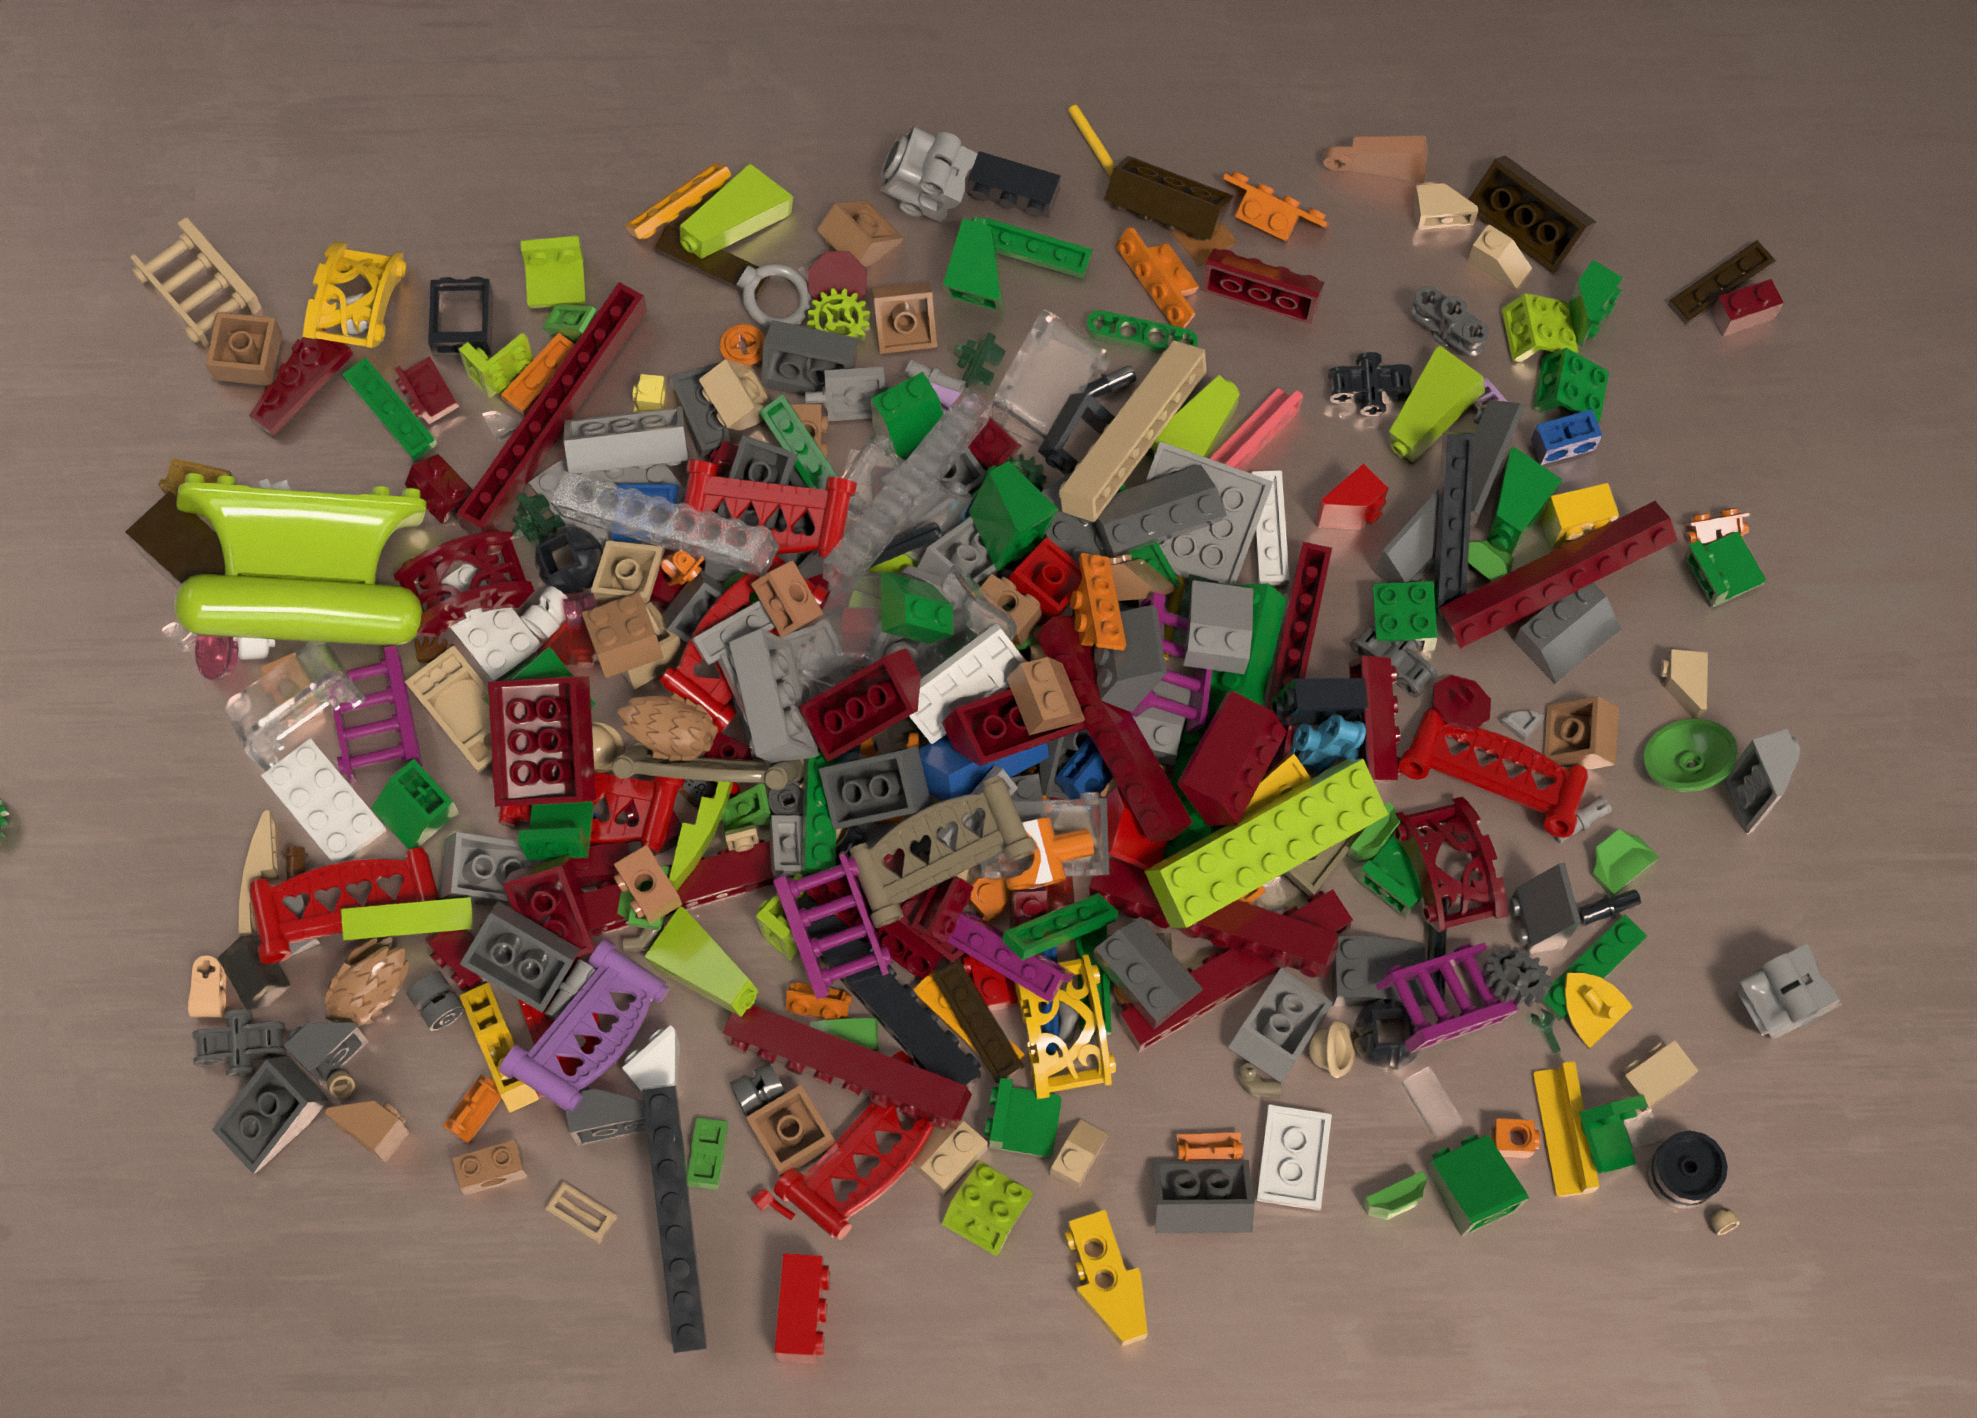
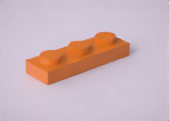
M558 333L501 394L502 400L525 416L575 344Z

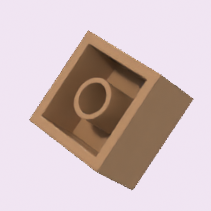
M217 312L206 366L213 380L264 386L272 385L282 339V332L276 318Z
M640 592L581 612L605 678L664 658Z
M802 1085L797 1086L746 1117L749 1128L779 1178L789 1169H798L827 1152L835 1143L834 1137Z

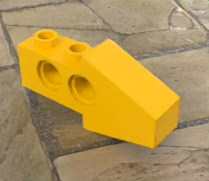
M489 982L459 995L500 1096L509 1113L539 1100L535 1090L517 1078L509 1079L499 1072L504 1058L517 1044Z
M1106 1210L1068 1221L1069 1231L1064 1232L1065 1240L1069 1250L1075 1249L1079 1262L1074 1263L1079 1281H1086V1285L1077 1287L1076 1295L1120 1346L1145 1339L1148 1332L1141 1272L1139 1267L1126 1271ZM1092 1242L1097 1243L1101 1246L1103 1253L1099 1257H1090L1085 1252V1246ZM1106 1273L1111 1276L1113 1285L1106 1289L1100 1288L1095 1282V1277L1098 1274Z

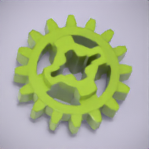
M835 288L831 289V296H827L822 292L820 293L821 302L817 300L812 301L814 310H808L807 312L808 318L811 319L807 322L808 328L851 336L863 341L866 339L864 331L870 330V323L866 321L870 319V311H864L866 308L865 301L857 303V293L849 297L847 296V289L844 288L841 294H837ZM853 311H855L858 316V324H856L855 320L851 318ZM820 316L826 322L824 330L819 323Z

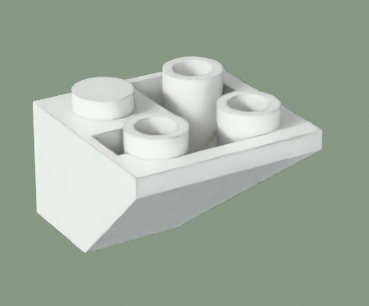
M671 1025L665 1030L663 1028L657 1030L649 1038L650 1044L641 1052L635 1050L624 1061L626 1064L622 1067L630 1085L642 1098L643 1088L669 1084L678 1085L680 1043L676 1031Z

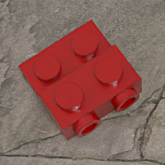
M969 954L962 957L964 967L969 975L971 974L973 982L991 1011L1019 1006L1014 981Z

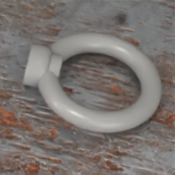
M766 264L754 269L748 265L736 284L743 289V300L748 313L756 322L764 327L769 328L772 320L798 325L805 319L808 310H810L811 294L808 292V284L799 272L789 266ZM778 275L789 279L796 286L800 296V303L797 310L791 316L774 318L766 315L758 307L754 292L763 278Z

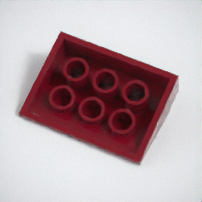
M589 676L488 682L495 807L596 801Z

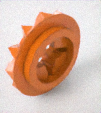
M749 324L732 326L723 334L720 340V352L724 359L749 366L755 363L759 364L763 357L765 336L758 328ZM740 338H743L745 344L749 346L747 347L746 355L742 353L741 349H735L740 347Z

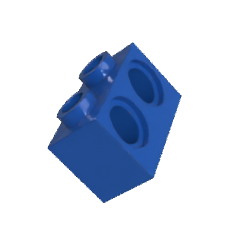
M1591 409L1536 425L1530 440L1540 465L1596 450L1601 440L1602 432Z
M1089 735L1054 780L1072 803L1093 809L1099 802L1101 792L1111 781L1113 775Z

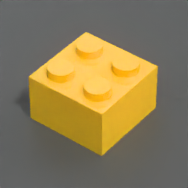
M1605 483L1551 496L1540 521L1550 551L1552 552L1618 519L1619 513L1609 484Z

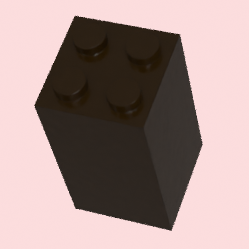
M169 491L125 531L139 555L177 590L190 576L199 574L225 575L223 551L216 532L196 514L180 511L176 506L177 497Z

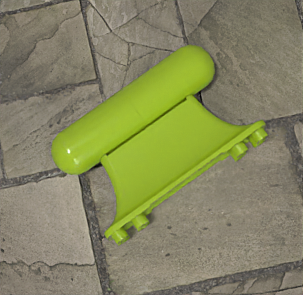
M190 473L185 475V483L178 487L176 506L182 512L204 517L212 525L219 538L225 564V575L199 574L190 576L176 591L173 602L175 615L188 632L200 636L383 646L406 644L416 637L421 622V615L423 614L420 600L410 589L398 585L375 584V578L381 551L391 534L400 528L417 527L423 522L426 512V501L420 499V490L408 488L402 491V496H390V489L388 487L377 486L372 488V494L350 495L249 488L244 485H235V478L227 475L217 477L216 484L204 483V476L201 474Z

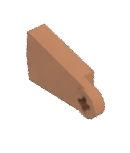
M1425 136L1354 137L1351 147L1327 148L1324 153L1323 165L1333 171L1348 170L1424 183L1429 150Z

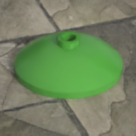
M1685 719L1668 724L1650 738L1644 750V764L1649 776L1657 784L1667 789L1681 792L1698 791L1716 785L1731 773L1738 758L1737 743L1732 733L1721 724L1706 719Z

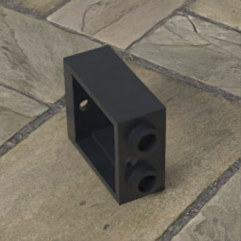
M474 276L469 279L442 277L439 280H431L428 344L433 356L460 355L459 348L467 342L475 350L479 347L486 355H491L493 290L489 279ZM483 299L482 331L441 332L442 300Z
M1088 392L1070 394L1038 449V452L1046 458L1045 462L1052 468L1058 469L1065 476L1072 471L1074 472L1078 463L1063 447L1079 419L1082 418L1098 434L1102 435L1106 425L1110 424L1115 418Z
M1365 678L1294 679L1274 695L1271 704L1272 711L1282 725H1301L1303 723L1320 725L1334 714L1340 715L1344 720L1350 722L1368 709Z

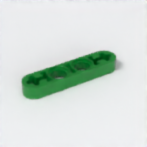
M1101 310L1092 312L1087 318L1086 331L1091 338L1098 341L1159 354L1168 349L1169 335L1173 336L1172 342L1182 343L1183 339L1188 340V345L1198 346L1197 335L1192 330ZM1098 321L1103 322L1101 330L1095 329ZM1112 323L1116 324L1115 334L1111 333ZM1123 326H1131L1135 329L1136 333L1132 337H1125L1120 333V329ZM1152 332H1159L1165 339L1161 343H1153L1149 340L1148 335Z

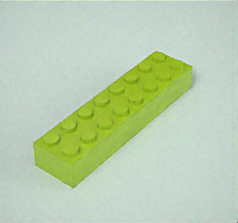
M1364 759L1345 760L1243 816L1238 825H1227L1148 868L1144 872L1170 928H1187L1389 814Z

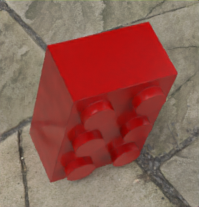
M783 1253L774 1351L778 1362L817 1365L818 1356H824L825 1336L824 1332L820 1331V1323L827 1322L828 1303H826L827 1299L823 1298V1290L829 1291L831 1271H829V1265L824 1264L823 1256Z

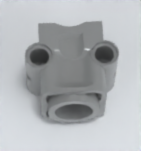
M913 126L905 136L900 134L893 143L881 171V177L884 180L880 191L901 200L899 206L903 212L914 216L925 215L941 223L946 218L947 210L956 208L961 203L965 191L966 175L974 166L978 153L961 146V140L951 133L939 132L937 136H933Z
M1807 943L1789 953L1772 959L1764 964L1760 970L1739 980L1743 987L1737 991L1762 1036L1769 1033L1773 1040L1795 1028L1799 1029L1812 1023L1822 1015L1842 1005L1832 985L1819 973L1818 963Z

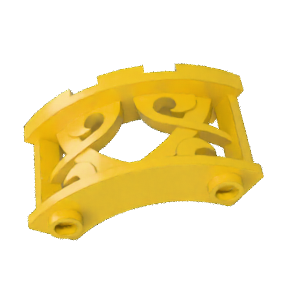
M334 241L325 251L326 264L319 263L313 280V285L318 287L316 294L313 295V299H308L303 337L374 348L384 340L386 328L383 320L394 287L401 280V277L405 276L406 260H403V252L397 251L393 256L347 249L346 242ZM361 274L368 281L372 290L347 306L344 293L334 284L351 281ZM338 299L341 309L337 310L336 302L332 305L328 304L329 300ZM353 319L354 327L358 332H360V322H369L366 338L348 335L347 321ZM341 324L343 334L323 331V328Z
M1088 954L1082 955V959L1058 963L1075 973L1074 975L1081 974L1083 986L1080 990H1076L1072 986V979L1070 982H1067L1065 991L1059 988L1052 1001L1051 1010L1047 1014L1039 1011L1038 1004L1045 1002L1048 1005L1049 1002L1015 982L1023 1024H1026L1029 1041L1026 1042L1030 1072L1037 1099L1050 1097L1049 1093L1100 1083H1105V1086L1112 1085L1111 1073L1116 1072V1064L1113 1053L1109 1054L1104 1020L1096 984L1100 983L1099 970L1097 965H1091ZM1088 995L1091 1010L1080 999ZM1059 1001L1070 1006L1086 1021L1080 1036L1069 1050L1059 1037L1049 1033H1041L1040 1029L1041 1025L1048 1023L1054 1018L1059 1008ZM1094 1031L1097 1046L1088 1044ZM1049 1043H1055L1063 1056L1059 1058L1057 1050L1054 1055L1049 1056L1046 1053V1046ZM1089 1054H1093L1096 1057L1098 1069L1076 1073L1073 1064L1076 1058L1081 1065L1088 1066L1086 1057ZM1066 1066L1070 1073L1048 1078V1076L1057 1073Z

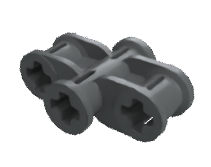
M1432 286L1421 287L1417 291L1411 313L1417 321L1433 331V338L1438 344L1442 346L1452 345L1467 356H1477L1482 352L1489 330L1482 321L1467 312L1466 302L1462 298L1457 296L1447 297Z
M1369 620L1365 624L1366 629L1357 639H1352L1349 643L1351 649L1359 657L1377 656L1391 658V665H1395L1397 672L1395 684L1408 695L1415 698L1419 697L1422 687L1429 679H1434L1437 676L1436 669L1414 652V650H1419L1422 647V642H1377L1375 621Z
M245 1009L227 1011L224 1013L227 1027L200 1029L192 1032L193 1039L196 1040L197 1057L193 1059L194 1065L208 1067L229 1063L226 1077L246 1078L254 1076L255 1068L252 1067L251 1060L286 1056V1049L283 1048L282 1031L285 1029V1023L267 1021L250 1024V1019L253 1018L252 1011Z

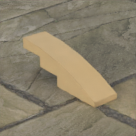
M270 810L263 811L251 839L242 874L239 896L238 934L245 942L258 941L257 927L249 895L250 883L258 879L279 878L276 819Z

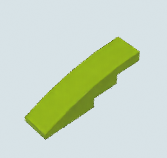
M718 781L714 799L702 796L695 825L682 823L669 881L676 891L695 869L712 842L725 813L733 782Z
M471 897L341 909L343 941L473 929Z

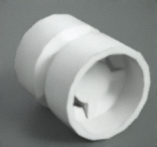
M548 586L538 597L539 604L531 605L521 616V620L536 636L547 643H551L562 631L561 624H568L578 613V609L561 591L553 586Z

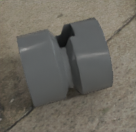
M792 781L780 790L771 789L768 797L771 816H803L804 790L799 787L800 783Z
M435 971L422 977L406 993L415 1008L423 1010L421 1017L431 1031H437L448 1026L460 1017L465 1010L455 992H449L451 986L440 971Z
M769 1062L753 1070V1076L743 1075L729 1082L746 1117L786 1094Z

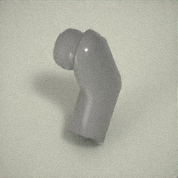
M1059 1001L1058 1012L1061 1020L1059 1038L1071 1042L1074 1038L1079 1014L1070 1006Z

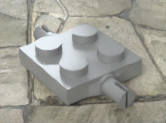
M884 367L824 370L825 385L823 391L805 392L806 404L824 403L828 412V421L872 419L871 398L892 387H888L885 381Z

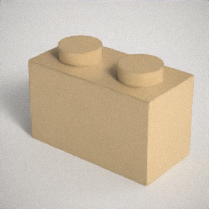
M1675 1040L1667 1046L1663 1042L1659 1043L1648 1052L1649 1059L1642 1064L1637 1059L1623 1070L1626 1075L1619 1083L1630 1098L1640 1095L1645 1096L1648 1107L1640 1109L1642 1113L1687 1082L1699 1071Z

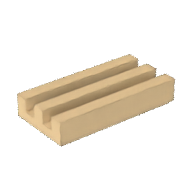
M564 1181L545 1208L546 1211L598 1244L601 1243L603 1236L617 1219L616 1214ZM564 1192H567L605 1216L606 1220L604 1223L562 1197ZM560 1203L599 1228L598 1232L595 1233L555 1207L556 1204Z

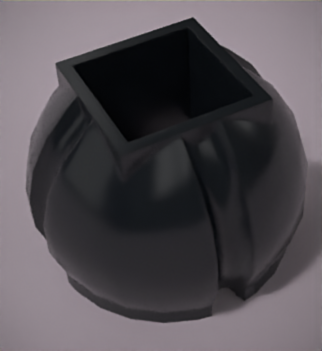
M574 525L561 526L556 529V532H548L541 539L538 546H536L535 566L540 570L539 576L547 586H553L563 594H577L583 592V588H592L603 551L599 549L601 544L598 539L586 529ZM569 544L576 563L558 571L552 554L554 551Z
M1383 999L1376 1000L1364 1007L1355 1020L1353 1034L1357 1039L1353 1042L1359 1056L1376 1069L1387 1071L1389 1067H1393L1394 1070H1400L1415 1061L1422 1051L1421 1049L1409 1053L1404 1042H1378L1376 1020L1403 1018L1405 1041L1414 1035L1413 1029L1415 1027L1402 1001L1391 999L1386 1003Z

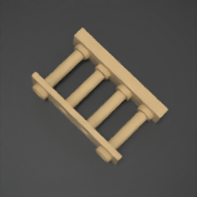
M186 216L177 223L182 232L179 236L180 239L149 262L143 264L135 254L130 256L135 266L132 272L142 284L147 282L186 326L183 330L194 344L199 341L207 349L210 347V344L204 333L214 326L217 312L232 313L238 308L243 309L246 307L254 315L262 307L255 293ZM194 248L198 252L196 260L163 284L152 274L186 249L191 250ZM211 267L216 273L213 275V280L179 304L169 294L204 268L208 270ZM228 287L233 292L230 300L197 324L188 316L187 313L219 289H226Z

